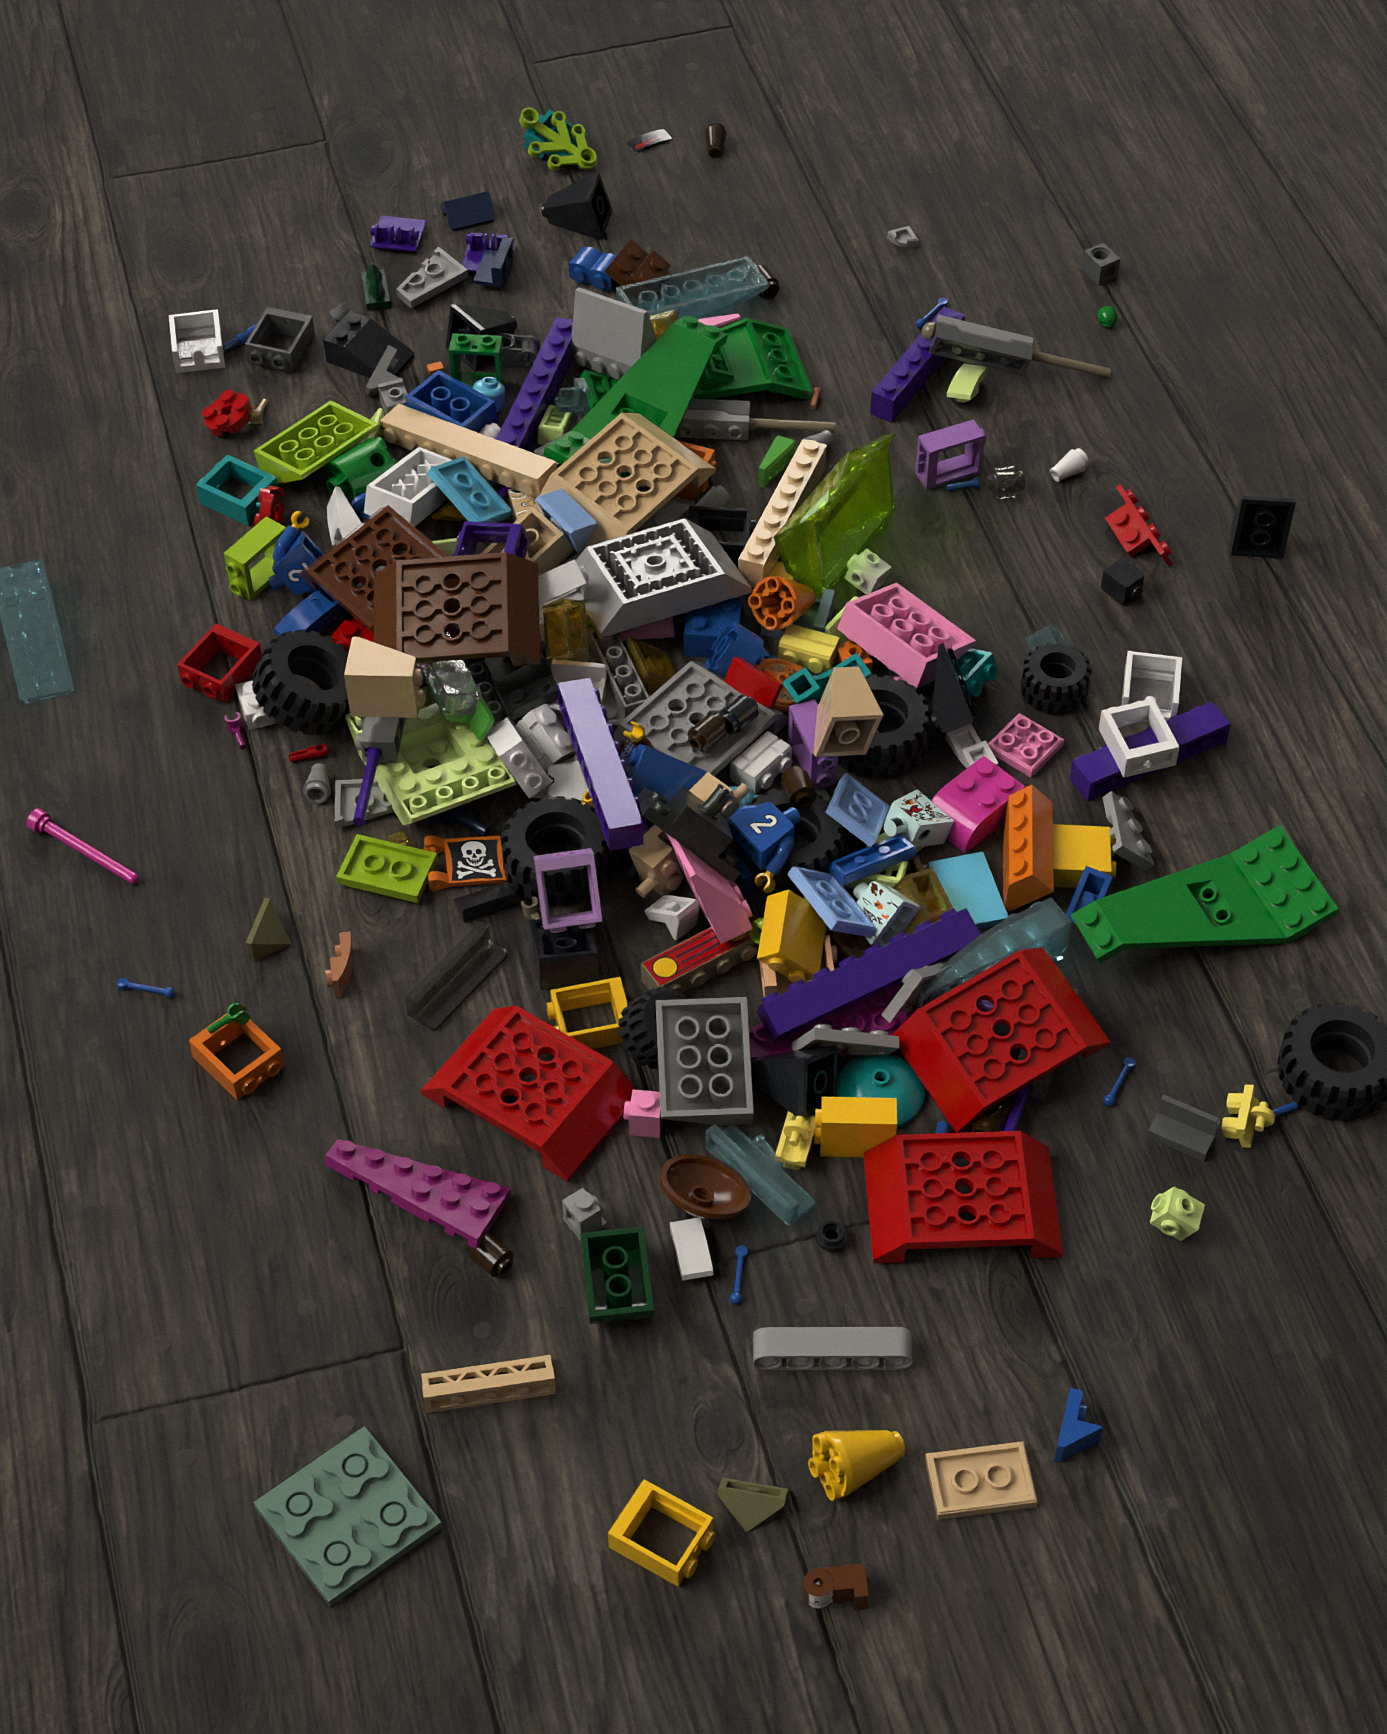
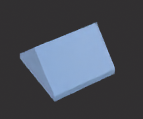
M564 489L538 496L535 500L541 514L564 533L572 548L580 554L598 522Z

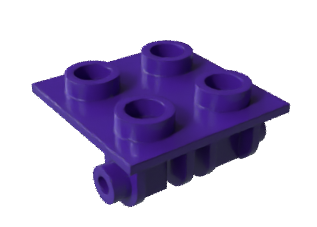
M380 216L378 224L371 226L370 233L373 235L370 247L416 252L426 220Z
M471 232V234H466V244L468 245L462 266L468 272L477 273L485 251H498L503 237H511L509 235L496 236L492 234L491 240H489V234L485 233L483 240V233ZM512 238V240H513V253H514L515 246H516V242H514V238Z

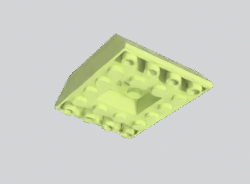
M427 686L420 688L425 690L424 707L420 706L418 718H406L397 763L378 762L375 774L381 791L385 793L387 801L391 802L392 809L402 825L417 822L516 785L514 778L485 737L483 741L477 740L469 724L462 722L453 723L446 720L442 716V712ZM349 713L345 717L356 745L357 734L362 733L361 717H351ZM357 750L360 758L363 761L361 750Z

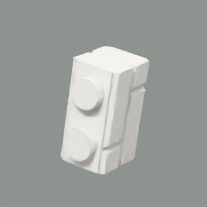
M548 704L531 710L514 726L545 772L548 771L550 765L559 764L567 760L575 752L568 732H566L557 719L555 712L550 709Z
M765 732L730 763L731 781L739 786L741 783H744L746 786L752 787L754 795L762 788L768 789L780 772L783 773L791 767V746L781 739L778 740V737L771 732Z

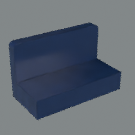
M489 191L445 201L440 205L442 214L447 215L451 230L495 219Z
M503 237L498 251H485L474 278L475 284L502 288L514 257L512 238Z

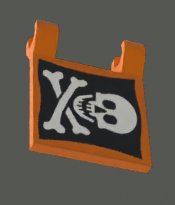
M426 836L424 838V850L437 854L445 851L447 874L439 871H431L428 874V888L430 891L436 892L453 886L501 884L506 882L500 836L451 839Z

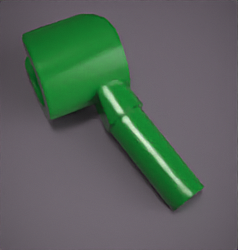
M232 1003L227 1009V1015L207 1027L208 1032L212 1034L233 1021L240 1025L246 1024L250 1020V1015L244 1012L247 1008L239 1003Z

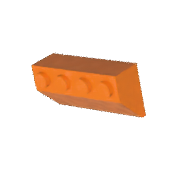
M1033 785L1009 795L1004 815L1003 904L1007 913L1054 892L1053 803Z

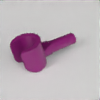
M236 712L237 718L234 720H229L227 715H225L227 731L234 733L240 749L246 748L241 731L243 729L241 714Z

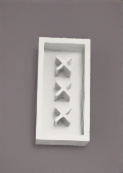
M421 447L416 448L367 485L364 513L371 516L380 508L389 505L415 527L449 500L427 473L431 467L452 461V459Z

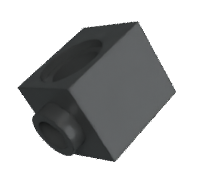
M1102 243L1084 251L1082 270L1098 286L1118 278L1120 258L1108 246Z

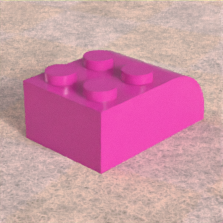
M982 756L946 784L932 799L936 806L954 820L946 839L962 852H968L1003 824L1009 795L1024 789L1025 786L991 760Z

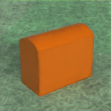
M441 361L426 365L430 376L437 370L444 372Z

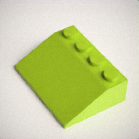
M330 400L255 449L254 454L259 469L276 476L278 484L302 480L380 427L378 423Z

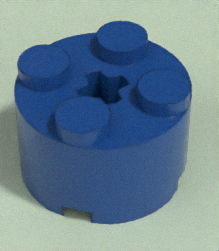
M735 621L732 622L733 628L725 627L717 637L711 648V651L714 652L712 660L707 657L705 663L707 669L725 678L734 657L743 658L754 666L755 664L759 665L766 655V651L762 649L763 639Z

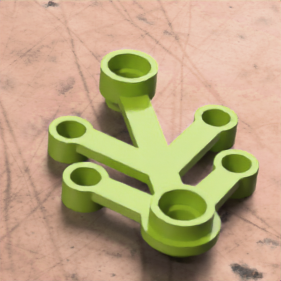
M528 107L522 110L519 117L521 126L525 129L533 128L552 141L544 143L538 141L531 142L528 148L530 156L536 158L543 152L566 151L571 154L570 156L561 157L557 154L551 155L547 161V166L553 171L559 170L560 166L577 165L584 170H591L596 166V152L587 146L584 135L585 128L581 124L573 125L570 131L571 137L577 141L578 147H576L570 141L565 122V113L556 111L551 118L552 124L557 127V134L538 121L539 114L535 109Z

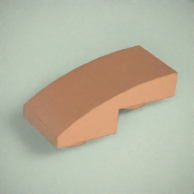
M351 931L339 933L340 945H335L336 957L330 958L331 969L325 970L327 987H333L335 999L342 997L352 975L354 950Z

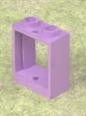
M591 848L533 856L544 930L550 929L551 933L567 931V926L579 925L580 929L595 927L596 922H602L594 853ZM586 865L592 910L549 916L543 871Z

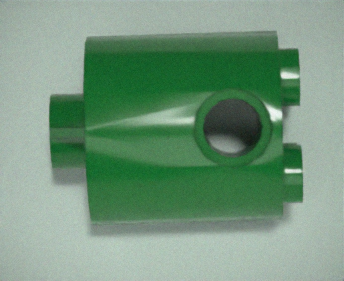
M381 437L367 439L326 463L327 488L332 495L334 488L340 487L348 502L351 503L355 497L366 493L367 485L398 462L391 458L387 451L386 443Z

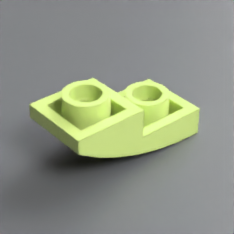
M963 364L948 388L947 397L955 398L958 402L970 401L978 394L979 383L987 377V367Z

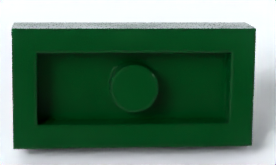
M372 263L367 272L361 273L367 311L389 309L391 304L385 270H379Z

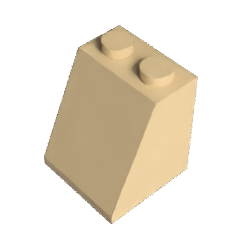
M352 637L344 673L351 717L418 718L420 706L424 707L425 690L420 689L422 685V669H417L416 657L360 637Z
M838 667L833 669L817 707L814 740L815 757L865 755L883 713L860 667Z

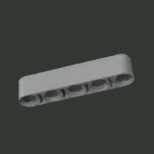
M903 1327L760 1328L753 1333V1364L761 1370H903L913 1364L911 1331Z

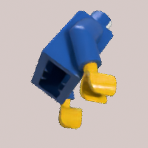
M300 511L292 514V526H287L277 541L273 553L274 563L272 567L275 574L268 579L270 586L275 591H279L287 586L295 595L316 591L299 573L324 554L304 531L298 532L299 528H305L309 524L308 517H305L302 523H297V517L301 514Z
M772 802L741 806L728 818L733 837L730 844L734 841L760 870L767 869L766 873H760L755 877V884L758 887H761L762 883L768 880L763 889L766 893H771L775 889L776 883L773 876L779 874L795 844L794 825L801 822L800 814L794 807L781 812Z

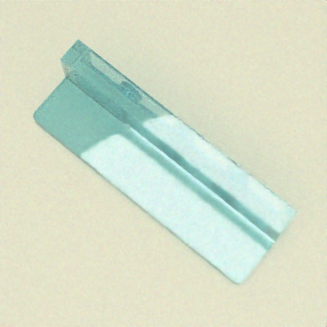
M714 1124L705 1131V1147L719 1161L735 1169L746 1180L750 1190L788 1226L792 1225L815 1206V1200L735 1125H730L722 1131Z

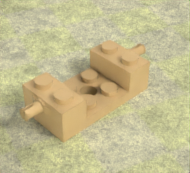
M707 772L689 791L705 802L717 788L718 784L723 785V790L727 788L733 794V797L719 812L728 820L738 810L739 802L750 793V789L744 783H741L733 792L730 787ZM654 825L644 835V845L634 846L629 849L640 880L643 881L635 889L641 897L645 898L652 889L661 896H664L679 887L684 876L674 850L663 830Z

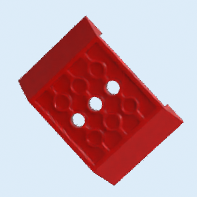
M1044 947L1019 950L917 1009L891 1035L899 1036V1050L955 1133H961L968 1129L974 1122L983 1117L985 1110L1078 1055L1082 1054L1084 1059L1111 1043ZM981 1000H989L994 1007L989 1012H982L976 1005ZM997 1024H1005L1010 1028V1033L1006 1036H999L994 1033L993 1028ZM1015 1048H1021L1026 1051L1027 1057L1024 1060L1017 1061L1010 1056V1052Z
M515 1005L493 1009L420 1092L423 1096L443 1108H446L451 1101H454L542 1154L543 1168L568 1182L624 1116L625 1101L631 1102L632 1090L636 1089L612 1060ZM548 1053L555 1056L551 1061L539 1059L541 1055ZM529 1074L537 1077L532 1082L521 1080L522 1076ZM511 1095L518 1098L516 1102L511 1104L502 1101L504 1097Z
M999 1131L895 1135L864 1152L873 1263L905 1262L906 1249L1029 1245L1031 1258L1063 1257L1049 1147L1024 1132ZM963 1158L969 1162V1165L958 1167L953 1163V1160ZM967 1185L972 1189V1192L961 1194L956 1190V1187ZM962 1212H970L975 1216V1219L964 1221L958 1215Z

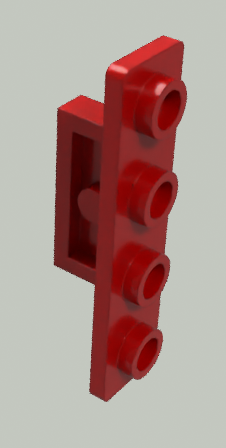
M1121 484L1116 486L1126 504L1108 515L1105 519L1128 555L1133 557L1153 543L1169 567L1173 565L1169 558L1172 551L1165 541L1161 543L1158 541L1157 538L1161 535L1154 524L1151 523L1148 526L1146 521L1150 518L1142 506L1138 508L1135 506L1138 499L1131 489L1125 491Z

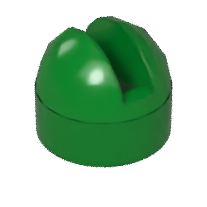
M1104 306L1097 312V318L1102 326L1112 327L1116 324L1118 315L1113 306Z

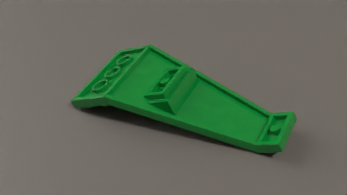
M685 315L673 322L570 432L545 446L543 456L563 464L621 413L641 414L675 439L713 352L726 344L728 334L721 332L716 326L699 322L693 316ZM602 458L599 460V462L603 464H607L612 461L610 458ZM621 472L618 474V476L622 478H626L631 475L629 472ZM640 486L637 488V490L640 491L646 486Z
M745 318L720 328L721 332L728 334L726 344L713 352L693 396V399H714L768 390L772 393L790 395L793 398L809 400L813 390L789 329ZM583 371L580 378L590 410L619 381L618 379L596 372Z
M1279 825L1231 854L1097 899L1071 914V917L1101 964L1125 949L1291 943L1336 917L1340 912L1282 826ZM1208 894H1214L1209 899L1205 898ZM1222 915H1227L1226 919L1219 920Z

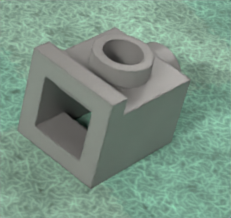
M402 378L378 384L380 403L385 414H388L398 404L406 406L405 396L408 393Z
M584 1188L562 1200L563 1219L580 1241V1233L600 1231L607 1226V1222L601 1216V1212H603L601 1203L594 1195L592 1196L586 1192Z

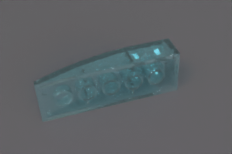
M749 256L617 287L616 300L648 311L654 334L657 335L664 333L673 322L685 315L703 319L721 314L768 289L769 284Z
M43 558L1 567L0 617L21 705L75 693Z
M1052 898L1043 902H1036L1029 909L1008 916L1004 921L984 932L957 952L936 972V975L920 990L918 1009L1019 950L1044 947L1054 962L1066 957L1072 921Z

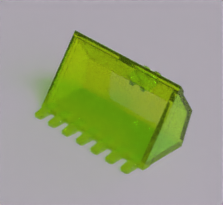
M894 432L889 435L885 434L846 453L773 537L786 572L812 588L814 593L821 597L823 596L824 589H831L848 569L847 563L854 554L859 555L895 512L889 442L896 436Z

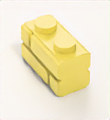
M791 624L787 626L779 642L778 659L793 662L803 666V668L806 667L813 673H825L834 667L837 658V648L840 647V637Z

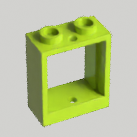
M267 516L224 552L231 591L235 595L242 596L249 601L269 585V577L275 574L272 570L274 563L273 553L278 539L286 529L285 526ZM264 552L265 557L250 570L249 565Z

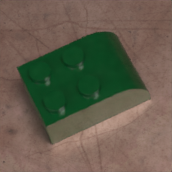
M644 1226L580 1233L589 1323L599 1324L654 1318V1304Z

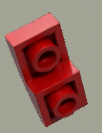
M740 657L733 658L724 679L725 683L738 692L752 697L757 703L770 709L774 708L783 687V683L767 671L757 670Z

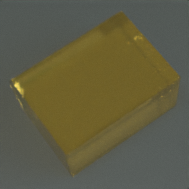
M403 830L387 836L389 842L401 845L408 844V838Z

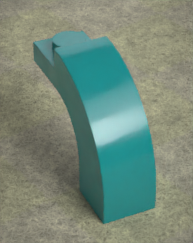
M857 652L834 667H860L865 678L872 675ZM804 667L782 683L796 704L816 700L817 704H819L834 668L825 673L812 676L807 668Z

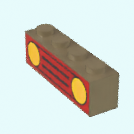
M712 927L642 962L641 981L648 990L658 987H665L667 990L671 987L676 989L677 994H680L693 987L703 985L706 980L718 974L726 973L731 967L743 961H749L758 954L759 944L750 938L748 931L721 944Z

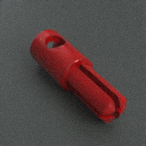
M326 743L289 753L290 762H296L308 758L310 760L328 755Z

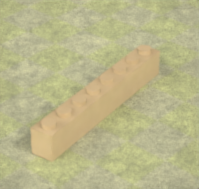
M401 404L395 406L380 420L385 441L411 451L421 447L452 460L464 456L483 478L536 498L543 490L549 476L557 469V464L554 460Z
M802 439L738 560V570L751 587L755 588L759 581L769 577L775 562L778 561L825 470L826 444Z

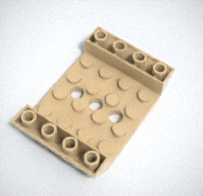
M621 413L549 476L540 495L564 489L598 522L585 546L586 548L633 534L688 483L692 482L699 487L716 472V468L641 414ZM602 458H610L612 460L607 464L599 462ZM621 472H629L631 474L626 478L618 476ZM640 486H648L651 488L646 492H641L637 490V488ZM535 503L534 508L540 512L537 503Z

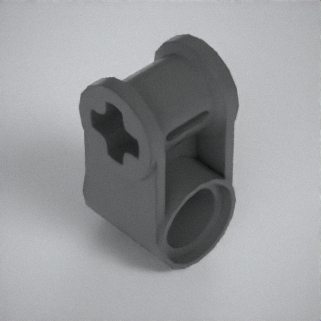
M506 333L496 335L502 336L504 367H532L541 345L537 337Z

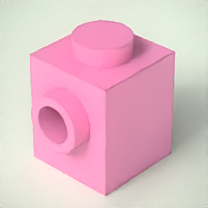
M632 1090L631 1102L625 1101L624 1120H629V1134L631 1136L660 1138L662 1126L660 1092Z

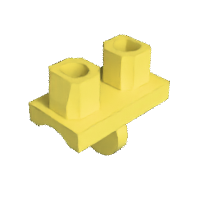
M1245 1085L1243 1093H1228L1229 1114L1239 1115L1238 1118L1224 1117L1221 1126L1225 1138L1239 1139L1241 1146L1245 1148H1251L1254 1130L1261 1132L1264 1130V1127H1269L1275 1122V1113L1268 1108L1269 1104L1267 1102H1259L1254 1097V1085Z
M788 1111L775 1154V1161L782 1162L783 1167L800 1170L801 1167L806 1166L814 1138L815 1116L807 1118L802 1116L796 1117Z

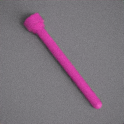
M36 808L28 816L26 826L34 832L49 833L131 884H136L139 881L138 874L54 824L50 814L42 809Z

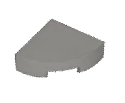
M910 226L888 231L887 238L895 245L906 248L918 247L919 240Z

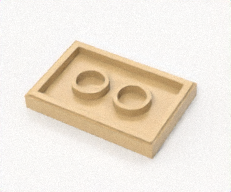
M1024 1441L927 1453L925 1455L937 1520L1037 1507V1497Z

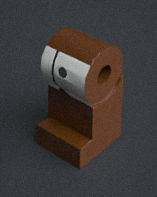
M865 1564L832 1566L810 1570L805 1575L803 1581L805 1601L814 1608H823L833 1602L854 1601L855 1610L868 1609L869 1595Z

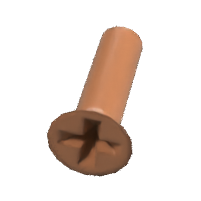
M819 387L812 388L811 409H816L819 395L823 393Z

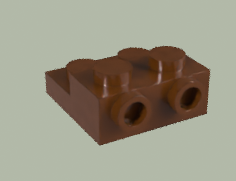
M630 239L604 272L641 303L647 296L651 299L660 288L656 284L659 282L662 285L671 275L668 271L671 264L655 250L648 254L636 242Z

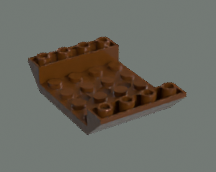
M387 505L377 510L299 574L315 590L321 587L374 634V575L379 573L375 572L376 569L380 566L388 567L397 560L449 556ZM399 550H407L402 555H396ZM450 579L446 582L445 586L454 588L458 586L460 581ZM366 583L362 588L355 589L357 584ZM452 603L446 607L445 611L454 613L458 611L460 605Z
M507 552L397 560L374 575V643L416 657V663L510 656L513 666L541 664L538 564ZM450 579L460 581L458 586L454 588H448L445 584ZM452 603L460 605L458 611L454 613L445 611L446 607ZM457 628L460 630L459 635L454 638L446 636L449 629Z

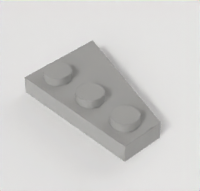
M438 246L434 250V255L431 259H425L421 263L422 268L418 272L412 273L396 289L397 297L412 309L468 278V270Z
M374 778L365 820L394 812L391 802L387 801L386 795L381 791L376 778ZM363 779L335 780V829L354 824L353 819Z
M1110 791L1102 798L1106 818L1113 825L1109 829L1110 837L1116 839L1117 842L1112 846L1113 852L1147 871L1155 865L1150 855L1152 849L1143 839L1141 834L1143 831L1142 826L1132 813L1133 805L1125 796L1120 797Z
M954 960L910 970L902 980L904 985L882 1013V1016L891 1023L897 1019L901 1010L907 1013L920 1000L926 1002L944 991L962 967Z
M816 1025L812 1030L792 1042V1051L836 1045L838 1046V1052L847 1049L849 1055L887 1056L899 1048V1036L888 1035L887 1031L882 1030L863 1033L860 1032L859 1028L850 1027L834 1030L830 1025Z

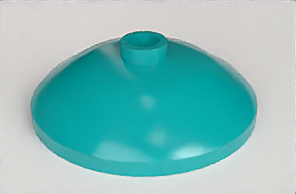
M893 1054L887 1056L860 1055L847 1062L837 1074V1097L897 1098V1129L910 1123L921 1111L924 1103L925 1087L909 1063L901 1057Z

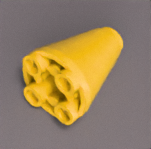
M825 1431L813 1435V1458L808 1460V1466L814 1478L819 1477L827 1497L833 1501L849 1495L898 1462L899 1458L905 1454V1445L897 1431Z

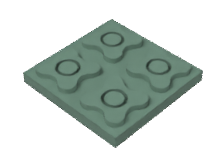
M365 1426L253 1502L257 1512L330 1607L442 1528L439 1518Z

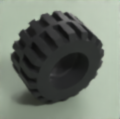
M1049 642L1046 646L1042 644L1036 646V650H1030L1028 656L1024 659L1021 693L1025 696V701L1032 703V707L1036 710L1040 708L1042 712L1047 714L1048 711L1053 712V714H1060V712L1066 714L1070 713L1071 709L1077 710L1080 708V704L1085 703L1088 696L1092 673L1090 660L1088 657H1084L1083 651L1075 650V646H1066L1062 642L1058 644Z
M665 987L653 988L629 1002L627 1007L622 1010L621 1015L623 1017L619 1019L618 1023L622 1027V1030L618 1031L619 1037L624 1039L622 1044L624 1049L628 1048L631 1052L629 1056L633 1060L637 1058L639 1060L638 1064L641 1066L648 1065L649 1069L658 1068L657 1028L654 1022V1018L656 1019V1000L686 999L682 992L677 994L676 989L671 987L667 990Z

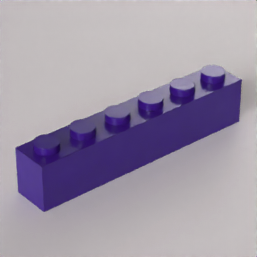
M943 307L931 322L935 323L938 315L965 321V315ZM922 333L873 389L871 393V415L892 423L947 358L930 354V341L925 340Z
M1213 702L1196 706L1191 711L1179 716H1173L1166 721L1179 745L1176 763L1227 742L1231 723ZM1151 726L1144 731L1123 738L1129 750L1159 743ZM1104 745L1099 750L1087 755H1081L1072 761L1070 780L1085 799L1090 801L1162 769L1123 777L1108 746Z

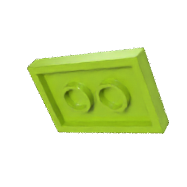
M356 834L336 876L337 884L418 903L428 883V874L434 870L438 861L437 853Z

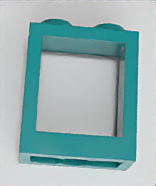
M228 454L196 484L200 504L247 526L254 521L255 515L260 512V489H267L269 486L278 487L276 476ZM231 477L254 487L242 500L218 490Z

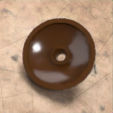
M694 1154L675 1156L664 1163L659 1175L660 1186L667 1198L682 1211L698 1218L707 1220L734 1218L747 1209L751 1199L750 1187L746 1180L729 1165L710 1157Z

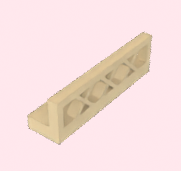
M551 1355L421 1374L426 1413L556 1394ZM543 1366L546 1367V1368L531 1370V1368L543 1367ZM502 1372H509V1373H507V1374L498 1375L499 1373H502ZM442 1381L445 1382V1383H440V1384L429 1385V1383L442 1382Z

